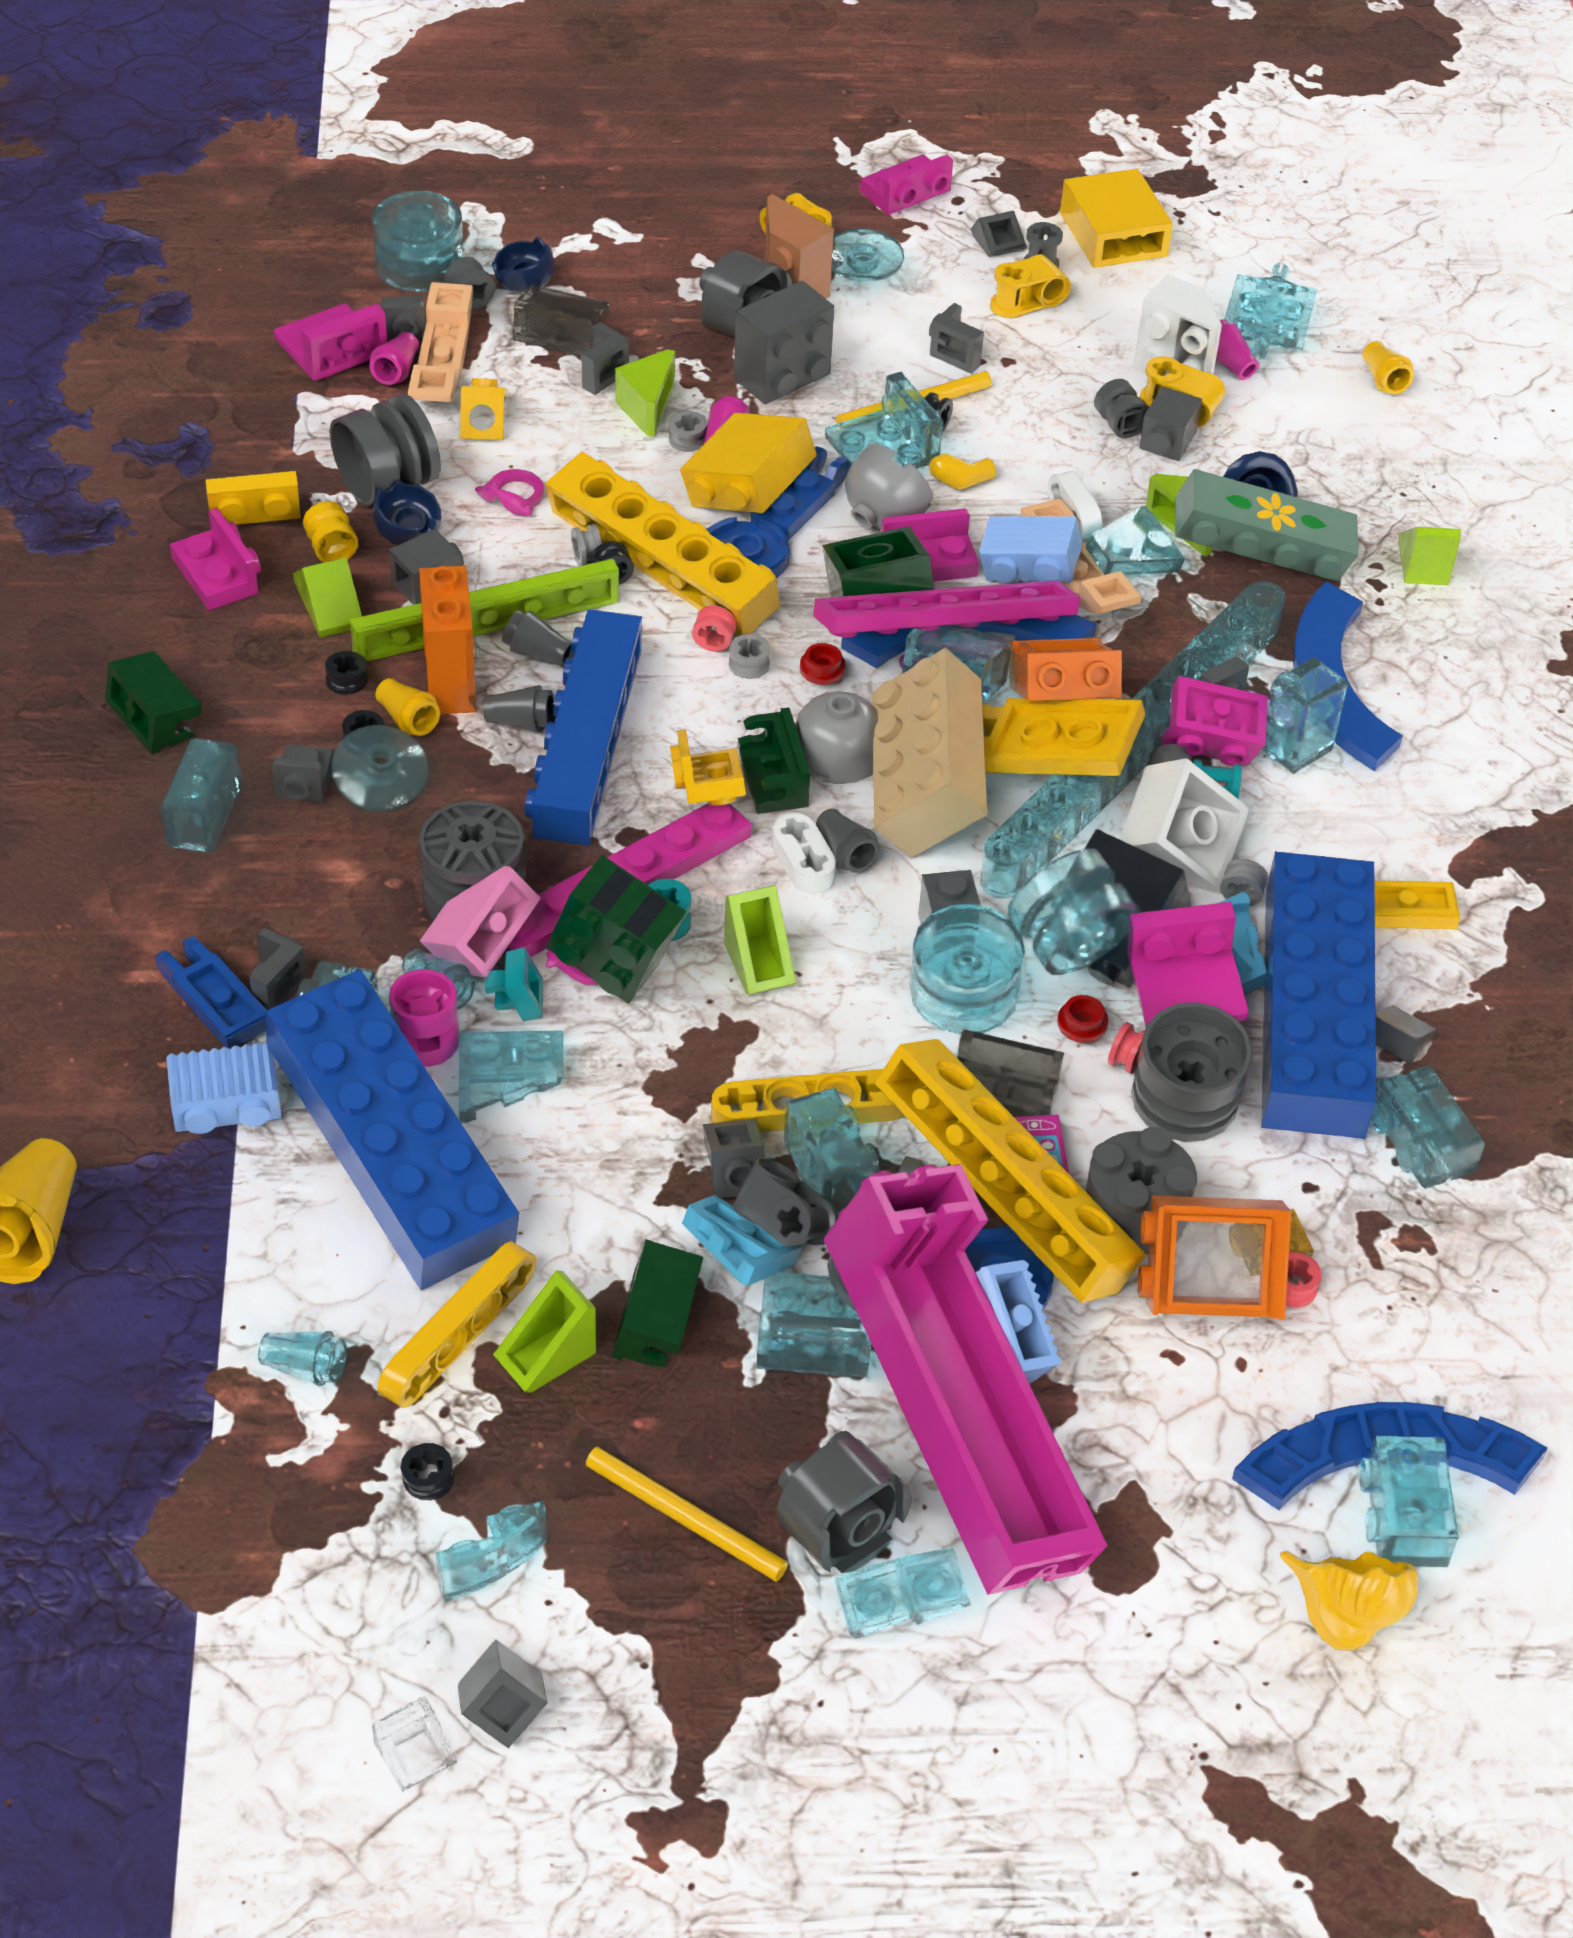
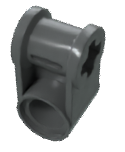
M764 1157L756 1158L733 1203L734 1210L740 1216L758 1225L779 1243L786 1246H800L805 1242L810 1245H824L823 1239L838 1220L839 1215L836 1206L830 1200L801 1181L791 1169Z

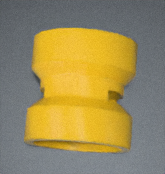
M332 501L320 502L312 506L305 513L303 527L307 536L312 541L313 550L320 561L325 563L346 557L348 560L356 553L358 538L354 529L349 524V518L342 505Z

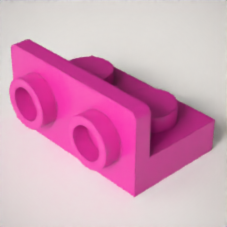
M924 154L913 157L910 160L861 178L860 192L885 214H893L951 191L953 158L947 154L930 160Z
M218 508L209 511L211 530L169 544L172 560L208 611L258 594L256 574L261 573L260 561L255 550L252 547H245L236 524L233 521L227 522Z
M967 509L911 514L882 519L881 532L910 526L930 555L933 582L978 577L979 561L968 535L970 515Z
M1179 676L1172 686L1170 726L1161 736V745H1181L1190 756L1200 755L1218 759L1223 764L1229 766L1234 764L1249 765L1266 744L1268 696Z

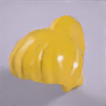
M1287 1550L1279 1553L1280 1558L1294 1571L1300 1582L1310 1622L1321 1640L1336 1650L1353 1651L1367 1645L1377 1630L1400 1621L1409 1613L1418 1595L1416 1569L1407 1562L1399 1561L1395 1563L1387 1558H1380L1373 1552H1364L1356 1560H1346L1341 1557L1334 1558L1330 1556L1317 1563L1301 1559Z

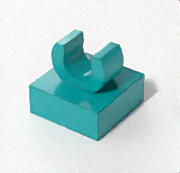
M525 947L507 951L505 970L490 971L485 978L484 990L486 994L495 992L494 1007L496 1010H509L515 1007L523 1022L541 1018L543 1013L542 975Z

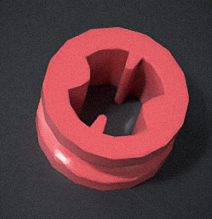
M706 606L698 613L692 629V637L703 649L716 652L725 650L730 646L736 630V618L723 607ZM712 626L716 627L717 631L712 630Z
M1126 1022L1114 1039L1108 1056V1064L1117 1066L1119 1063L1125 1065L1126 1072L1134 1074L1145 1030L1137 1033L1134 1031V1025Z
M1291 1252L1289 1253L1288 1277L1292 1280L1293 1275H1297L1304 1279V1283L1298 1280V1284L1295 1285L1287 1281L1286 1306L1299 1308L1307 1306L1314 1301L1318 1293L1322 1274L1321 1268L1313 1258L1303 1253Z

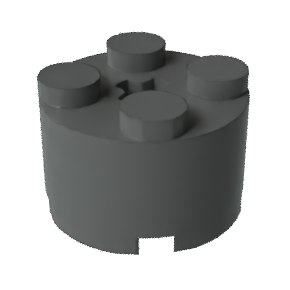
M736 249L727 253L714 267H707L701 274L699 285L701 290H703L701 301L702 324L707 328L735 339L736 310L793 285L791 276L775 263Z
M1148 1127L1143 1131L1117 1134L1094 1148L1085 1191L1148 1255L1149 1244L1141 1243V1216L1143 1211H1151L1152 1195L1194 1197L1197 1185V1172L1189 1154L1172 1140L1171 1135L1166 1130L1159 1127ZM1177 1221L1176 1243L1182 1236L1188 1221Z
M846 1430L836 1433L824 1447L812 1454L806 1461L796 1460L789 1464L778 1479V1486L783 1490L777 1506V1519L780 1525L824 1570L830 1573L831 1567H836L841 1573L852 1572L880 1554L893 1539L886 1531L896 1517L904 1523L912 1503V1493L909 1486L870 1448Z

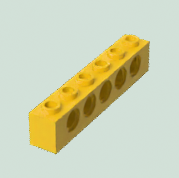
M581 451L545 482L551 510L554 514L575 528L579 527L581 531H586L588 525L595 524L598 528L602 544L610 541L624 544L635 568L698 610L710 605L727 609L736 618L737 627L734 634L737 636L752 633L780 607L778 581L768 567L762 564L757 565L747 559L734 545L730 543L724 544L712 536L702 524L698 522L692 523L678 514L675 508L668 502L658 501L646 493L637 482L633 480L628 481L615 473L605 461H597Z
M939 1039L899 1044L874 1084L951 1165H962L973 1189L1081 1303L1118 1294L1147 1254Z

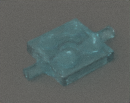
M1276 263L1273 266L1271 277L1257 278L1241 274L1236 276L1224 319L1238 326L1245 341H1253L1250 350L1255 358L1259 348H1261L1259 359L1266 357L1269 344L1283 349L1303 350L1317 289L1299 286L1286 281L1289 267L1284 263L1281 273H1279L1281 263Z

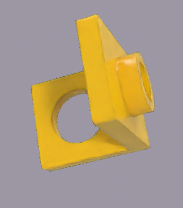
M472 378V386H461V439H504V398H508V389L498 387V379ZM482 404L489 406L495 414L494 424L484 431L477 430L470 422L472 409Z

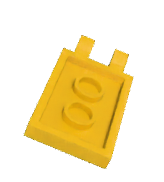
M1008 698L1004 707H992L982 703L985 773L1120 776L1145 717L1142 700L1113 699L1027 701L1025 698Z

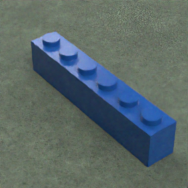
M587 609L583 627H575L572 654L575 655L574 658H566L563 669V685L565 690L558 689L556 691L553 715L556 721L555 723L548 722L545 730L544 750H547L546 756L538 755L534 775L537 788L528 789L525 801V817L532 818L533 838L587 846L591 844L642 652V616Z

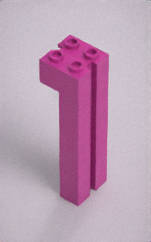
M928 1164L915 1169L908 1176L906 1172L891 1174L889 1171L876 1172L862 1181L859 1191L848 1206L839 1213L838 1220L823 1240L987 1595L1025 1587L1032 1579L1042 1577L1044 1582L1081 1574L1108 1545L965 1253V1249L987 1223L988 1218L962 1165L937 1167L934 1164Z

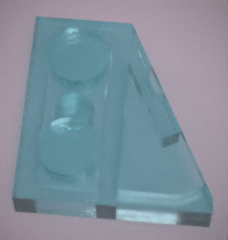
M1140 506L1091 533L1085 547L1104 575L1121 571L1124 575L1179 573L1185 557L1147 506Z
M563 1030L460 1032L459 1121L461 1123L476 1120L477 1110L499 1101L502 1102L504 1107L524 1100L530 1093L544 1092L564 1083Z

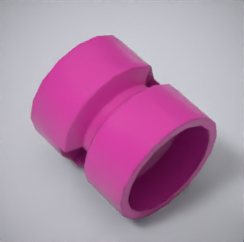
M418 969L403 974L395 980L390 988V1014L424 1067L442 1064L450 1059L459 1047L456 988L452 980L445 974L434 970Z

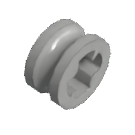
M680 411L672 415L669 419L670 445L683 452L699 450L703 446L706 436L707 420L705 417L694 411Z
M595 524L588 525L586 531H581L579 527L571 529L572 549L578 567L587 565L592 551L602 544L598 528Z
M744 634L734 638L729 647L730 670L736 676L746 679L759 678L765 675L770 666L769 656L771 647L769 642L755 634Z
M1250 859L1233 860L1228 863L1225 869L1224 877L1220 884V892L1225 899H1228L1245 891L1249 896L1250 906H1255L1261 902L1264 895V889L1268 882V873L1263 866Z

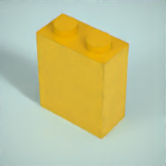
M1138 168L1064 179L1060 214L1093 268L1168 256L1173 222Z
M734 413L680 468V472L693 507L764 513L817 454L806 418Z

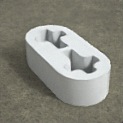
M1075 471L1051 475L1048 482L1050 500L1061 498L1078 518L1082 540L1098 537L1102 532L1101 512L1097 502L1080 476Z
M786 813L778 817L773 825L772 847L794 886L810 894L823 893L829 890L835 880L836 860L815 822L810 817L801 813ZM796 839H802V843L798 844ZM806 862H809L811 867L805 868Z

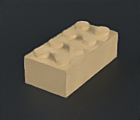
M945 647L929 658L920 660L913 668L895 679L884 682L877 690L872 692V705L877 709L878 723L875 726V736L873 738L874 828L910 858L917 856L987 815L981 678Z

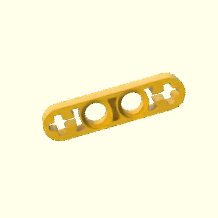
M883 1069L732 1081L717 1087L712 1094L711 1119L713 1123L755 1118L759 1132L893 1121L901 1119L905 1115L874 1084ZM832 1092H842L851 1098V1102L843 1106H834L825 1101L824 1097ZM861 1092H866L865 1102H861ZM787 1096L796 1099L800 1105L796 1109L787 1111L776 1108L772 1102L779 1097ZM756 1101H763V1110L757 1111L758 1102ZM737 1104L740 1111L732 1112L729 1105Z
M512 1241L502 1245L392 1357L380 1375L377 1386L379 1394L401 1408H407L416 1402L526 1287L536 1269V1255Z

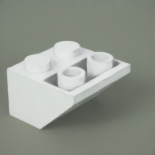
M1167 274L1143 299L1133 367L1145 371L1147 362L1150 359L1166 356L1200 371L1214 374L1222 325L1205 289Z

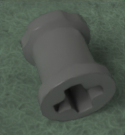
M1048 222L1032 224L1027 229L1026 238L1030 244L1029 252L1024 259L1042 254L1059 268V259L1056 257L1057 246L1060 245L1063 239V231L1060 227ZM1044 235H1048L1047 240H1044Z

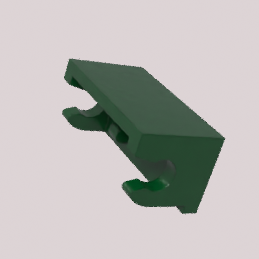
M155 651L108 662L105 700L151 754L160 752V748L181 743L194 735V732L188 726L178 730L174 729L179 722L199 716L202 704Z
M790 707L780 708V712L758 714L746 718L743 721L746 730L765 729L758 735L750 734L740 737L737 743L757 814L808 807L811 773Z
M645 1240L632 1276L611 1354L612 1358L618 1360L626 1358L646 1365L666 1367L669 1355L661 1351L678 1354L703 1256ZM648 1347H654L661 1351H653Z

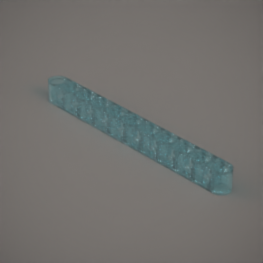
M1267 581L1254 582L1247 586L1131 699L1142 700L1145 717L1120 776L1054 774L987 839L984 844L980 885L987 894L996 898H1009L1020 893L1146 767L1150 759V753L1155 748L1161 746V736L1170 726L1172 686L1179 676L1200 680L1203 672L1235 656L1241 658L1248 665L1276 638L1279 633L1286 600L1285 592L1281 587Z

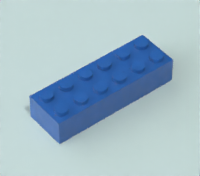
M1275 851L1266 887L1265 967L1267 974L1264 983L1261 1128L1365 1139L1376 1105L1374 861Z
M361 969L266 1010L267 1046L420 1290L428 1288L491 1257L502 1245L509 1241L516 1243L519 1211Z

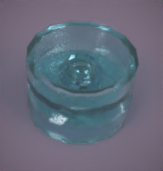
M428 191L402 192L380 202L372 213L376 272L384 282L397 289L412 292L429 291L431 282L445 283L444 276L448 267L457 259L464 257L461 209L453 200L442 194Z
M1096 849L1077 850L1047 864L1017 890L1008 905V917L1025 939L1033 940V953L1051 975H1065L1080 970L1103 957L1129 934L1130 914L1140 913V907L1122 884H1114V871Z
M972 903L949 905L930 914L916 932L912 947L913 966L910 975L912 1002L923 1019L940 1030L960 1035L985 1033L1003 1025L1016 1010L1020 996L1021 974L1025 958L1022 934L1008 917L993 908Z

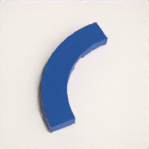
M1326 581L1314 593L1299 620L1293 647V668L1296 683L1301 697L1313 718L1320 719L1332 732L1330 738L1353 758L1375 771L1400 747L1403 735L1376 717L1363 704L1351 687L1343 669L1341 642L1351 623L1361 614L1363 601Z
M1075 614L1059 616V619L1055 621L1026 618L1020 619L1016 624L989 621L980 622V625L977 627H962L956 624L939 625V629L934 631H925L917 628L898 629V632L894 634L865 631L857 632V635L854 637H842L841 649L878 669L893 657L922 645V640L934 636L948 634V639L986 637L987 632L1015 635V641L1082 639L1095 636L1096 624Z
M1375 1402L1350 1405L1321 1412L1315 1415L1314 1420L1298 1425L1290 1430L1283 1429L1253 1449L1234 1468L1232 1479L1277 1510H1280L1306 1486L1333 1472L1369 1462L1411 1460L1449 1466L1477 1475L1515 1495L1544 1459L1547 1447L1525 1434L1494 1420L1479 1416L1478 1420L1462 1415L1443 1412V1406L1411 1402Z

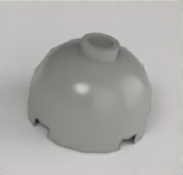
M869 444L847 472L845 481L847 500L853 508L851 510L853 518L865 528L870 529L873 526L881 530L883 518L925 513L932 505L929 502L933 499V492L928 482L917 468L910 462L903 468L896 461L892 460L897 452L880 444Z
M842 691L827 692L812 698L798 713L795 726L811 777H813V772L815 771L818 774L828 776L827 783L846 784L856 783L872 776L873 738L875 736L874 729L878 723L877 709L867 699L854 693Z

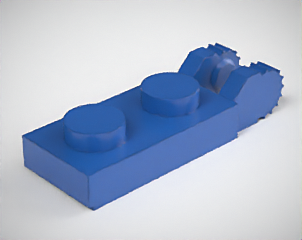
M815 446L817 456L764 513L751 512V522L758 523V518L770 521L780 527L787 535L788 540H790L833 497L835 489L846 479L850 468L849 459L838 456L829 465L825 476L820 475L818 472L821 471L827 460L828 451Z
M191 936L182 942L185 956L192 964L186 968L169 951L164 950L156 954L155 961L161 975H163L164 979L167 980L170 986L223 1046L231 1049L234 1045L239 1046L266 1031L267 1009L216 953L211 954L199 942V939Z

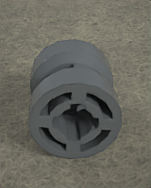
M1114 379L1107 382L1099 389L1094 399V407L1103 419L1108 420V425L1116 436L1130 438L1142 431L1144 415L1149 407L1142 398L1137 397V392L1127 380Z

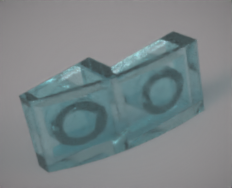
M543 1501L529 1505H511L502 1509L497 1514L487 1516L488 1538L478 1541H459L446 1550L436 1552L438 1584L444 1603L471 1594L505 1577L525 1563L547 1542V1515Z
M953 1548L934 1550L889 1560L834 1578L848 1631L855 1639L909 1619L918 1625L971 1606L957 1555Z

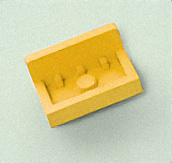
M296 471L205 480L209 511L218 508L227 522L233 521L236 525L301 518Z
M686 729L677 730L679 745L669 747L676 789L686 788L688 804L707 801L710 805H725L734 802L738 796L746 795L737 748L690 755Z

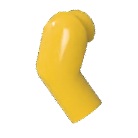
M941 454L935 456L929 464V471L934 478L956 490L966 489L993 479L996 476L995 465L989 458L969 464L953 455Z

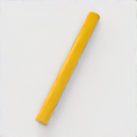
M983 371L836 415V426L842 432L919 409L922 401L930 392L936 393L939 396V400H942L945 397L952 399L989 388L992 384L991 377L987 371Z
M597 1446L590 1452L586 1460V1467L773 1581L778 1582L784 1575L788 1567V1561Z

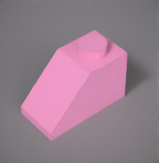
M503 866L447 901L420 942L450 972L486 978L541 898L510 866Z

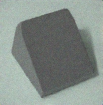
M1014 210L978 218L971 228L973 237L988 257L1023 250L1027 247Z
M1394 1005L1376 1014V1045L1409 1064L1413 1062L1437 1031L1436 1028Z

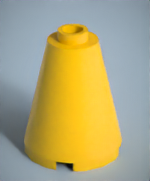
M47 1138L36 1139L0 1167V1282L10 1284L31 1282L40 1276L54 1258L77 1169L74 1155L60 1142Z

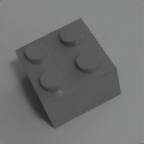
M802 280L736 310L734 380L765 405L829 375L831 372L834 305Z

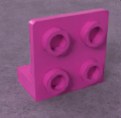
M377 303L355 312L347 304H341L274 329V339L309 377L316 381L358 364L368 362L372 351L387 342L385 312Z
M1232 902L1130 914L1127 954L1145 1027L1159 1011L1179 1003L1199 1002L1219 1007L1238 1021L1248 1018V1006L1232 951L1236 919Z

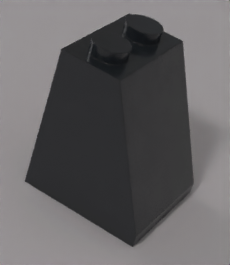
M1096 829L1038 926L1043 946H1045V952L1062 963L1070 964L1073 960L1088 967L1089 974L1102 983L1113 986L1115 982H1118L1130 988L1134 984L1127 954L1130 914L1191 907L1185 872L1175 865Z

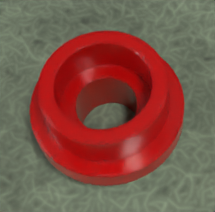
M817 643L807 648L805 654L800 659L799 668L801 675L807 681L817 685H829L842 679L846 670V662L842 657L841 651L836 646L828 643Z
M1077 995L1070 998L1060 1008L1057 1018L1060 1032L1068 1039L1080 1043L1094 1042L1102 1038L1107 1031L1109 1022L1103 1004L1098 999L1089 995Z

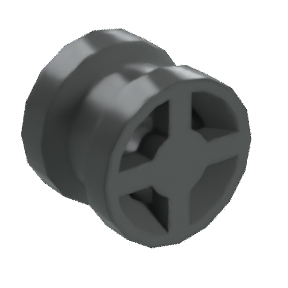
M459 258L446 270L444 276L445 283L473 285L471 310L482 308L493 298L496 283L493 277L484 271L482 265L475 258Z

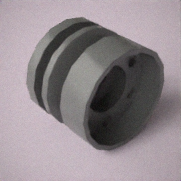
M402 393L388 399V401L383 400L374 404L371 412L362 408L331 421L329 430L330 444L335 463L347 488L359 503L367 507L373 505L376 491L379 488L385 491L398 480L404 484L424 485L439 478L441 460L436 437L423 410L411 396Z
M471 800L452 803L441 808L424 822L419 835L422 896L426 912L433 920L438 916L447 901L503 866H510L526 882L524 834L521 823L510 811L493 803Z
M1193 1002L1175 1004L1159 1011L1146 1025L1131 1094L1136 1112L1148 1127L1162 1128L1171 1135L1172 1139L1191 1142L1204 1141L1224 1132L1236 1117L1252 1056L1249 1035L1238 1020L1219 1007Z

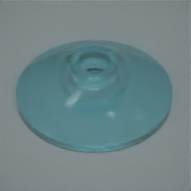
M860 228L845 230L833 235L831 271L841 277L855 281H877L892 276L903 265L904 250L901 244L884 232Z
M372 725L359 728L341 740L333 754L331 770L337 789L349 802L365 810L388 812L409 805L420 795L427 781L428 762L422 747L409 734L390 726ZM382 757L388 759L389 762L378 764L373 758Z

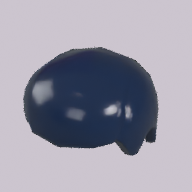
M536 237L533 242L518 241L505 245L496 253L495 259L492 262L497 281L505 289L519 294L535 292L548 284L554 273V256L551 244L546 245L541 237Z
M398 480L389 489L384 491L382 488H379L376 491L373 519L381 536L392 544L400 545L434 529L438 531L441 522V508L435 495L422 486L404 484Z

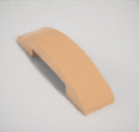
M431 282L426 305V327L418 364L413 366L408 395L414 400L453 401L459 386L465 359L471 318L473 285Z
M1061 498L1021 508V516H1075ZM1082 540L1083 544L1073 581L1070 583L1066 581L1061 582L1080 597L1079 606L1089 612L1102 614L1140 604L1141 595L1121 571L1109 573Z

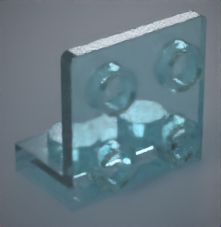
M900 371L886 376L885 395L882 396L881 400L883 410L825 428V438L840 456L849 459L850 468L869 444H880L897 452L892 460L896 461L903 468L910 462L918 469L929 465L935 456L940 455L943 420Z
M778 1272L764 1279L758 1333L757 1369L868 1378L871 1342L857 1311L841 1300L831 1285L829 1276Z

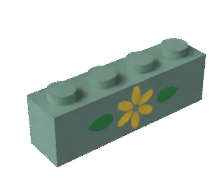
M1193 469L1176 495L1175 537L1337 582H1339L1358 557L1357 514Z

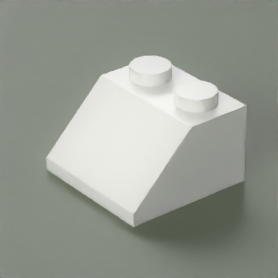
M1187 758L1147 765L1119 839L1183 869L1187 885L1210 892H1220V884L1224 877L1225 869L1228 863L1232 861L1250 808Z

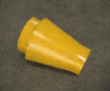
M1373 341L1364 348L1362 353L1363 360L1367 363L1376 387L1380 391L1399 394L1411 385L1414 379L1413 364L1409 358L1386 347L1380 341Z
M393 678L385 679L378 685L375 693L376 700L385 707L402 732L408 735L422 736L435 728L440 718V709L432 694L399 683Z

